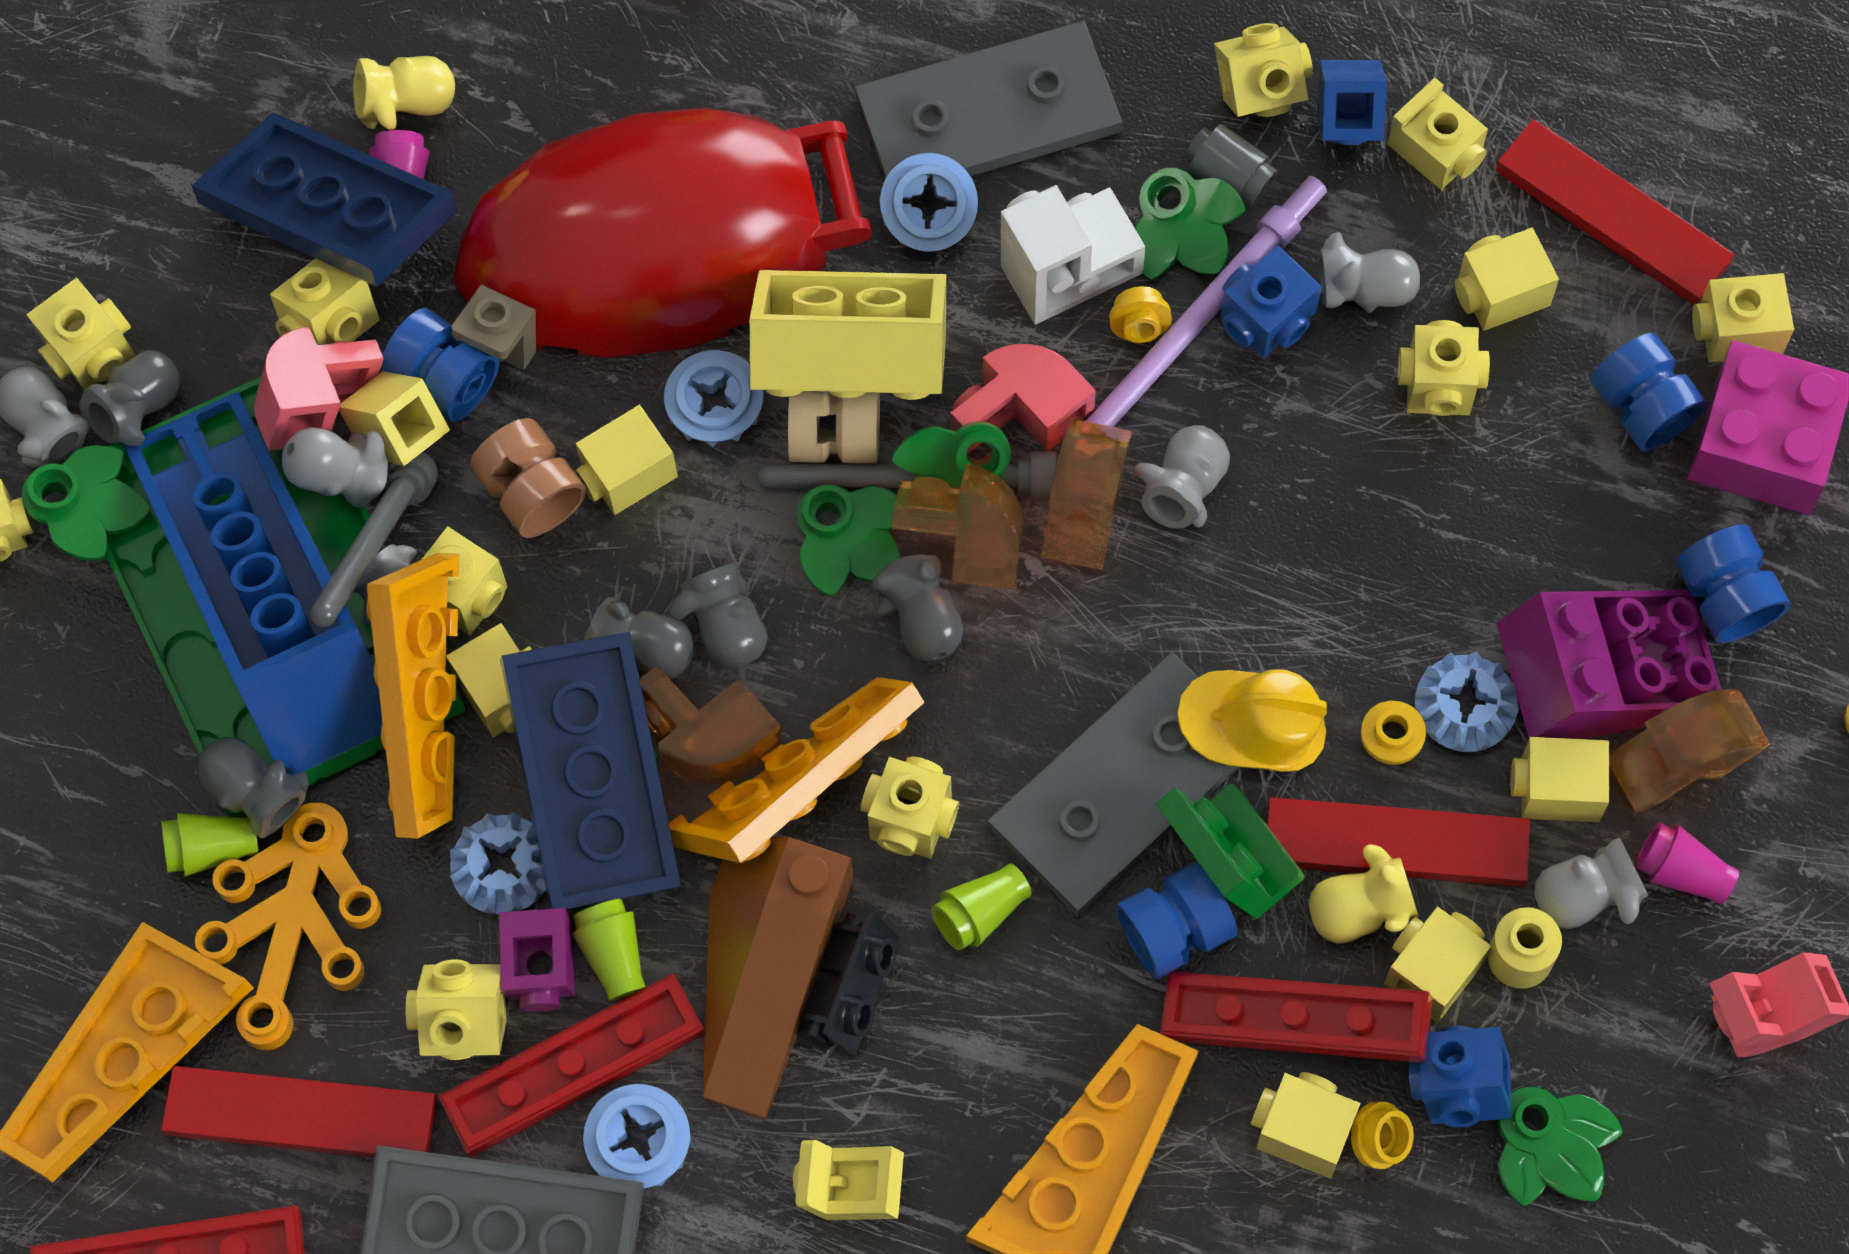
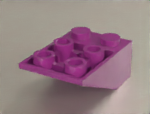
M1690 590L1539 592L1497 623L1529 738L1588 739L1713 713L1727 707L1697 606Z

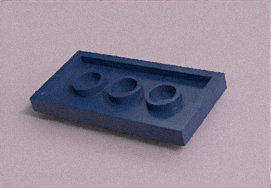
M274 112L191 185L198 204L376 287L458 211L453 192Z
M630 632L502 655L500 662L549 909L565 908L568 911L597 905L614 899L623 900L680 888L681 882Z

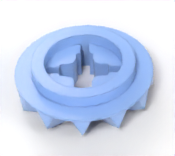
M921 153L904 159L890 171L882 186L879 203L884 226L900 244L923 252H931L951 247L968 233L976 218L978 197L972 178L958 162L941 154ZM927 176L931 177V186L934 187L935 197L944 199L945 202H954V207L946 206L944 209L936 210L933 213L932 220L929 221V229H925V220L922 219L921 209L912 207L911 204H903V199L910 200L912 197L922 194L924 186L927 185Z
M709 350L696 353L675 367L666 382L664 403L670 423L674 424L688 441L691 439L705 441L711 447H714L718 442L729 439L738 442L744 431L751 425H757L759 413L764 403L763 390H750V363L745 359L730 352ZM726 384L725 400L732 409L716 405L703 416L704 401L697 391L713 395Z
M1477 651L1469 655H1453L1450 652L1442 660L1432 666H1428L1419 681L1415 694V709L1424 720L1426 733L1442 746L1461 752H1476L1496 745L1511 730L1519 710L1514 684L1504 672L1501 662L1492 663L1481 658ZM1468 680H1471L1475 688V698L1485 701L1486 706L1475 705L1472 713L1468 715L1466 723L1461 722L1460 702L1450 699L1449 694L1460 695L1463 686H1466Z
M515 812L509 815L497 816L486 813L482 820L470 827H463L461 837L455 847L450 849V876L453 884L464 901L477 910L499 915V912L521 911L535 903L546 890L533 823L521 818ZM487 846L490 850L495 849L501 854L507 852L510 848H516L511 859L520 878L517 879L512 873L507 874L500 869L492 875L488 874L486 876V872L491 865L484 847Z
M631 1084L612 1090L595 1104L585 1123L583 1142L590 1165L601 1177L644 1182V1188H649L652 1186H662L678 1169L683 1168L691 1143L687 1116L675 1098L666 1091L651 1085ZM628 1114L632 1122L637 1123L641 1130H648L652 1127L654 1130L657 1129L656 1134L648 1139L650 1147L648 1152L651 1157L648 1161H645L643 1155H639L633 1147L622 1150L619 1144L627 1139V1132L625 1130L627 1125L623 1117Z

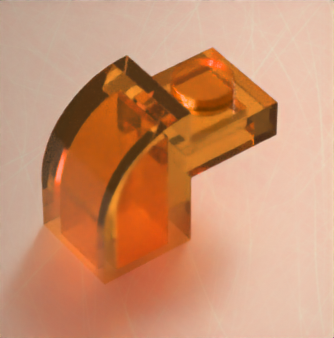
M1071 419L1063 439L1049 500L1050 510L1041 558L1103 570L1116 504L1123 487L1133 431Z
M966 464L960 487L949 486L946 481L934 477H920L912 481H900L894 503L892 529L956 536L952 583L1015 590L1020 566L1024 521L1022 509L1016 495L1001 478L986 469Z
M658 665L639 679L648 725L660 737H664L670 732L667 737L658 743L663 764L683 779L700 784H723L728 781H734L754 770L762 763V757L779 745H783L780 724L739 679L699 711Z
M1715 690L1683 701L1646 721L1647 729L1609 753V765L1634 811L1647 812L1697 779L1721 778L1771 746L1740 690Z

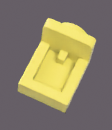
M803 1140L801 1142L800 1158L793 1172L796 1205L826 1220L898 1219L904 1152L892 1146L831 1148L817 1140Z

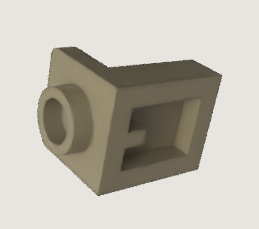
M480 285L452 324V336L498 358L499 362L505 361L525 370L536 354V310L484 285Z

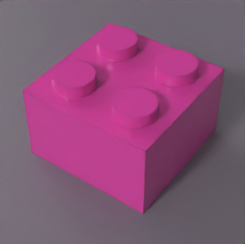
M1732 340L1718 371L1687 480L1810 516L1825 487L1849 401V373Z

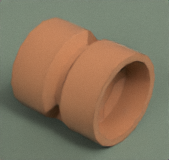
M531 418L518 419L491 434L472 455L469 464L471 471L489 495L494 498H501L499 504L501 511L519 535L525 538L544 534L564 522L580 506L587 493L585 484L565 459L555 458L557 453L555 445L537 421Z

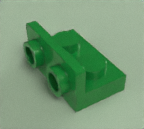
M1227 785L1210 801L1202 796L1197 802L1174 787L1156 803L1162 814L1222 895L1255 919L1260 918L1303 880L1304 873L1242 791L1235 785Z

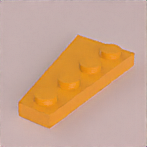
M436 553L367 584L368 599L366 612L372 626L375 652L374 680L379 688L383 722L381 741L386 750L390 783L388 803L393 812L395 835L400 838L418 839L453 820L455 736L449 732H444V718L450 711L452 701H456V675L447 674L445 670L446 636H457L458 609L447 608L448 577H459L458 553Z
M876 677L812 722L810 729L814 734L813 737L808 740L798 739L785 745L781 744L762 757L761 760L766 770L737 786L728 781L709 794L707 797L713 807L690 823L682 815L669 822L673 846L678 849L738 863L751 860L762 854L771 843L770 838L786 823L810 812L817 803L816 797L834 781L844 779L853 774L863 762L862 757L880 741L894 737L907 725L906 718L924 703L914 684L908 681Z
M142 922L0 1131V1152L53 1183L245 998L254 987L245 978Z
M1137 1024L1087 1085L1084 1093L1064 1118L1058 1121L1045 1137L1044 1143L1022 1170L1016 1173L1003 1189L1002 1195L983 1218L981 1217L966 1235V1241L993 1254H1109L1197 1059L1198 1050Z

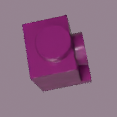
M565 908L499 912L501 991L510 1001L519 1000L520 1009L523 1011L542 1012L559 1008V997L575 996L574 938L571 935L575 931V924ZM542 956L552 958L553 964L548 974L532 975L531 966L537 958Z

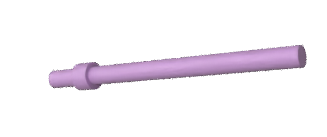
M1308 176L1282 206L1274 205L1257 223L1258 232L1072 435V439L1081 449L1090 453L1222 308L1224 296L1223 285L1236 269L1245 263H1249L1253 267L1277 245L1284 249L1300 232V221L1327 193L1325 185L1314 176Z

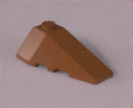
M771 837L769 847L762 854L742 863L722 859L709 894L703 1099L764 1121L768 1117L799 1032L801 1015L806 1007L814 982L818 979L822 969L820 966L834 932L833 929L835 924L839 922L854 881L851 857L790 837Z

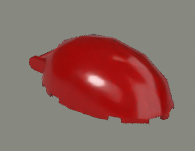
M706 107L636 113L548 143L481 197L460 237L453 279L455 287L467 302L470 301L480 285H484L535 309L537 350H544L545 345L577 349L578 355L610 358L690 349L730 335L729 329L749 323L759 270L822 271L826 266L825 251L857 245L867 241L872 236L869 220L862 218L844 147V143L848 139L846 126L840 121H826L784 130L761 117ZM821 152L838 221L825 224L820 223L805 154Z

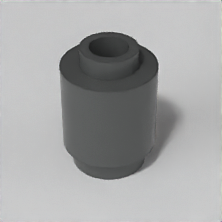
M1223 124L1217 126L1213 131L1206 127L1201 129L1190 143L1184 155L1191 162L1187 169L1188 174L1195 180L1207 178L1224 180L1237 191L1245 208L1249 211L1253 210L1263 199L1279 172L1268 164L1270 160L1268 155Z

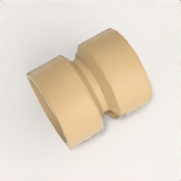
M802 391L798 395L789 396V462L824 463L829 455L834 453L839 456L842 463L878 464L880 393L866 392L864 395L856 398H839L831 395L829 391ZM836 415V431L821 428V416Z

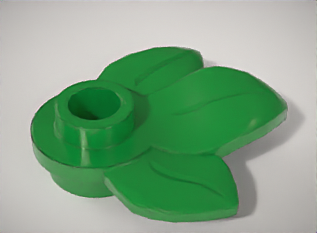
M1164 168L1150 175L1140 191L1139 202L1143 216L1135 227L1145 245L1144 269L1142 271L1144 275L1154 281L1162 276L1177 260L1185 267L1200 274H1220L1225 267L1229 253L1228 238L1222 225L1231 223L1246 211L1240 195L1224 180L1218 178L1195 180L1190 174L1178 168ZM1179 191L1181 193V200L1178 206L1169 210L1164 209L1162 206L1164 196L1168 192Z
M980 421L968 423L957 431L930 426L906 437L895 449L892 461L901 469L916 474L910 491V509L913 521L930 522L940 520L962 510L968 521L979 531L983 532L996 522L1004 512L1007 505L1008 492L1002 474L1009 465L1011 449L1006 435L997 426ZM975 443H985L990 447L988 454L982 459L975 460L967 456L969 447Z
M98 445L83 447L76 450L63 464L51 463L37 468L25 481L22 489V500L26 512L37 522L48 525L53 544L65 554L85 561L103 560L106 557L108 547L106 534L116 535L132 530L150 514V506L136 490L116 479L123 464L124 454L122 450ZM54 492H59L66 496L64 500L55 503L44 501L47 495Z
M821 485L808 491L798 504L797 523L805 537L800 551V564L811 585L820 593L828 597H834L842 589L850 574L858 580L872 583L876 574L887 564L900 559L899 549L889 530L901 523L909 513V508L904 501L890 490L877 486H868L848 492L846 489L836 485ZM831 510L836 512L840 519L835 524L826 526L818 522V515L823 511Z
M1533 1086L1522 1087L1511 1093L1512 1119L1497 1120L1500 1134L1505 1140V1145L1497 1164L1498 1173L1502 1185L1519 1205L1525 1207L1533 1202L1547 1185L1557 1193L1570 1199L1584 1202H1595L1602 1194L1604 1184V1169L1601 1155L1596 1148L1605 1146L1622 1135L1623 1130L1617 1118L1604 1105L1585 1095L1576 1094L1557 1099L1547 1090ZM1533 1108L1541 1113L1544 1121L1541 1130L1533 1131L1524 1125L1522 1120L1524 1109Z

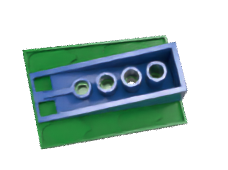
M260 376L143 430L142 433L145 441L141 446H128L123 443H115L108 446L120 449L124 454L123 464L116 479L136 490L150 506V514L132 530L116 535L106 534L108 544L106 557L199 755L210 743L219 738H239L257 751L268 768L274 761L282 760L287 774L305 771L308 776V786L317 783V780L322 777L325 779L375 755L376 751L380 749L382 751L385 750L381 741L383 722L379 688L374 680L375 652L372 626L364 624L362 621L365 601L359 593H352L334 623L328 627H319L310 618V610L370 515L365 506L362 508L352 506L341 494L334 496L321 495L314 491L299 488L287 480L282 468L283 449L268 450L255 417L254 401L261 379ZM384 543L378 552L386 548ZM457 689L456 701H452L450 711L444 718V721L466 711ZM225 808L229 817L244 818L247 816L243 811L231 812Z

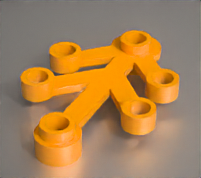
M324 803L302 805L293 817L284 824L282 839L245 862L230 859L217 866L213 873V885L220 897L230 903H240L247 900L253 894L256 884L291 865L292 868L284 889L228 923L221 921L205 923L199 928L195 936V946L198 952L221 965L229 962L236 955L238 948L275 926L256 995L249 997L242 1003L236 1017L238 1031L244 1040L257 1050L270 1051L277 1049L289 1039L292 1033L293 1017L287 1006L283 1003L303 930L322 959V973L330 986L340 991H347L358 986L363 979L364 965L359 955L353 949L344 946L313 896L320 868L340 896L339 910L348 925L357 929L368 928L376 923L381 914V904L375 892L371 888L361 885L342 854L348 841V829L342 815L335 808ZM320 824L325 827V833L318 841L308 842L303 839L304 831L310 825ZM234 872L245 874V881L240 888L232 891L224 889V881L229 874ZM357 898H367L371 901L369 911L362 916H353L349 913L350 904ZM212 935H227V944L221 951L209 952L206 950V943ZM342 959H349L354 962V970L349 976L345 978L332 976V968L336 962ZM263 1008L272 1010L273 1019L268 1026L255 1028L251 1025L252 1016L256 1011Z

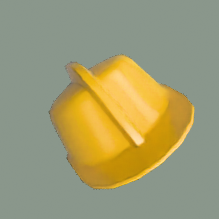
M1271 669L1261 673L1224 670L1208 672L1193 680L1181 695L1177 716L1181 733L1191 748L1209 761L1234 767L1268 769L1279 772L1298 771L1312 764L1323 750L1326 736L1324 716L1327 713V704L1319 699L1309 682L1302 676L1288 670Z

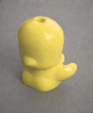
M434 56L398 57L390 66L378 65L374 60L368 58H359L357 60L353 86L354 106L357 117L367 128L375 129L379 122L388 130H393L397 125L396 112L418 116L436 115L449 108L453 101L455 93L454 75L446 63Z
M1372 844L1366 845L1363 849V855L1370 866L1368 872L1339 875L1318 883L1311 892L1309 899V911L1317 932L1327 941L1343 944L1353 942L1364 935L1379 930L1383 922H1386V930L1398 932L1408 925L1409 920L1419 917L1400 857L1393 859L1381 847Z

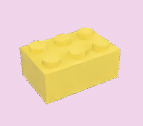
M759 270L749 319L750 390H766L767 393L779 397L795 396L802 391H829L831 395L839 398H856L864 395L866 392L892 393L898 398L907 400L921 399L929 394H942L946 345V274Z

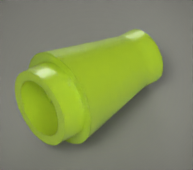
M177 813V819L161 821L167 873L183 871L184 877L216 867L226 860L258 854L257 835L253 833L250 827L249 817L236 818Z
M1008 864L999 871L941 892L940 901L932 906L931 914L938 930L953 948L962 950L968 945L979 947L1021 902L1031 896V888L1023 873L1015 865Z
M614 899L594 905L572 916L577 930L571 935L603 985L609 1001L625 998L646 987L641 973L634 913L626 912L622 899Z

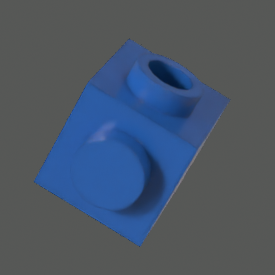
M1320 60L1317 119L1322 140H1332L1333 142L1345 145H1357L1367 141H1384L1387 80L1381 60Z

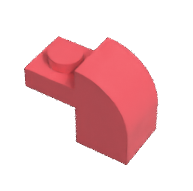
M304 327L290 331L276 340L268 352L254 401L255 417L268 450L284 449L286 443L295 433L309 427L326 429L332 432L340 403L375 378L380 372L384 357L376 339L356 342L339 341L327 345H317L310 328Z
M1032 344L1004 346L983 357V384L985 386L982 387L980 384L973 385L955 401L952 408L953 411H951V430L957 431L968 423L978 421L991 423L1001 429L1015 418L1045 451H1050L1078 429L1094 412L1096 390L1064 357L1048 348ZM979 442L971 445L967 451V454H969L972 450L978 447L981 443Z
M1803 952L1759 974L1731 972L1709 983L1714 993L1711 998L1715 1019L1723 1033L1729 1038L1737 1058L1765 1053L1799 1041L1849 1018V1004L1827 955Z

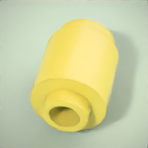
M1518 908L1506 914L1499 922L1490 942L1491 948L1487 955L1490 969L1501 982L1514 988H1530L1541 983L1549 975L1561 950L1562 936L1557 923L1547 913L1535 908ZM1519 942L1529 945L1532 949L1523 947Z

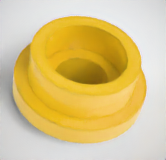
M1140 286L1129 288L1116 297L1114 306L1109 314L1111 330L1116 336L1135 343H1145L1154 340L1170 327L1172 315L1169 304L1163 299L1160 292L1150 287Z
M1385 701L1375 705L1365 715L1361 726V740L1364 748L1374 759L1385 764L1398 765L1412 760L1421 751L1426 738V727L1422 716L1415 708L1400 701ZM1396 722L1403 726L1406 734L1402 738L1392 739L1384 734L1382 727L1386 723Z
M1370 1102L1360 1109L1354 1119L1351 1131L1352 1148L1357 1159L1366 1167L1375 1169L1389 1168L1393 1164L1403 1161L1413 1145L1414 1132L1410 1119L1404 1112L1389 1102Z

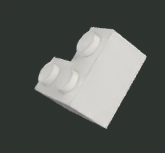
M1055 185L1040 193L1038 191L1025 192L1013 199L1007 208L1001 211V268L1034 325L1143 274L1145 245L1110 187L1094 195L1091 193L1077 195L1066 202L1059 188Z

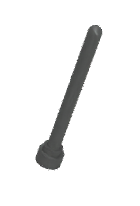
M1031 451V457H1019V463L1009 464L1002 474L1007 489H1018L1019 495H1031V501H1057V451ZM764 464L758 469L756 474L758 483L767 489H813L821 485H836L844 489H861L868 486H877L884 489H911L914 477L916 476V474L909 473L896 464Z
M425 452L419 454L405 466L388 464L385 494L310 610V618L315 625L328 627L334 623L407 505L418 504L424 501L432 491L438 480V468L434 460Z

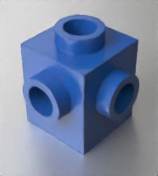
M1277 245L1253 267L1249 263H1245L1236 269L1226 280L1222 288L1224 291L1220 315L1222 325L1233 341L1244 348L1252 347L1264 359L1279 345L1283 349L1289 348L1306 332L1310 325L1308 319L1317 312L1322 286Z
M1457 1025L1446 1027L1440 1032H1429L1425 1063L1409 1062V1081L1413 1100H1423L1431 1124H1445L1450 1127L1463 1128L1475 1125L1479 1121L1512 1119L1510 1057L1500 1027L1473 1029Z

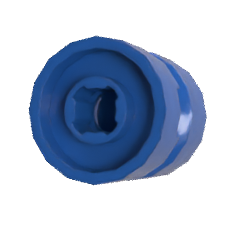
M425 307L412 313L397 328L382 354L384 359L381 372L422 378L442 416L455 423L463 420L482 402L497 376L500 363L498 358L455 339L452 336V324Z
M1655 332L1636 337L1618 348L1598 365L1589 380L1611 410L1622 409L1624 411L1620 423L1642 452L1656 449L1680 435L1700 418L1708 406L1707 401L1686 374L1675 375L1673 373L1677 361Z
M1747 524L1727 527L1704 537L1684 550L1674 563L1692 596L1705 597L1699 611L1717 643H1728L1751 635L1779 619L1791 606L1773 571L1759 570L1763 565L1761 559L1763 551Z
M1194 861L1163 878L1162 891L1157 892L1151 888H1145L1115 904L1116 915L1124 935L1140 963L1154 979H1159L1188 963L1189 950L1192 948L1206 953L1236 937L1238 932L1235 919L1225 897L1198 861Z

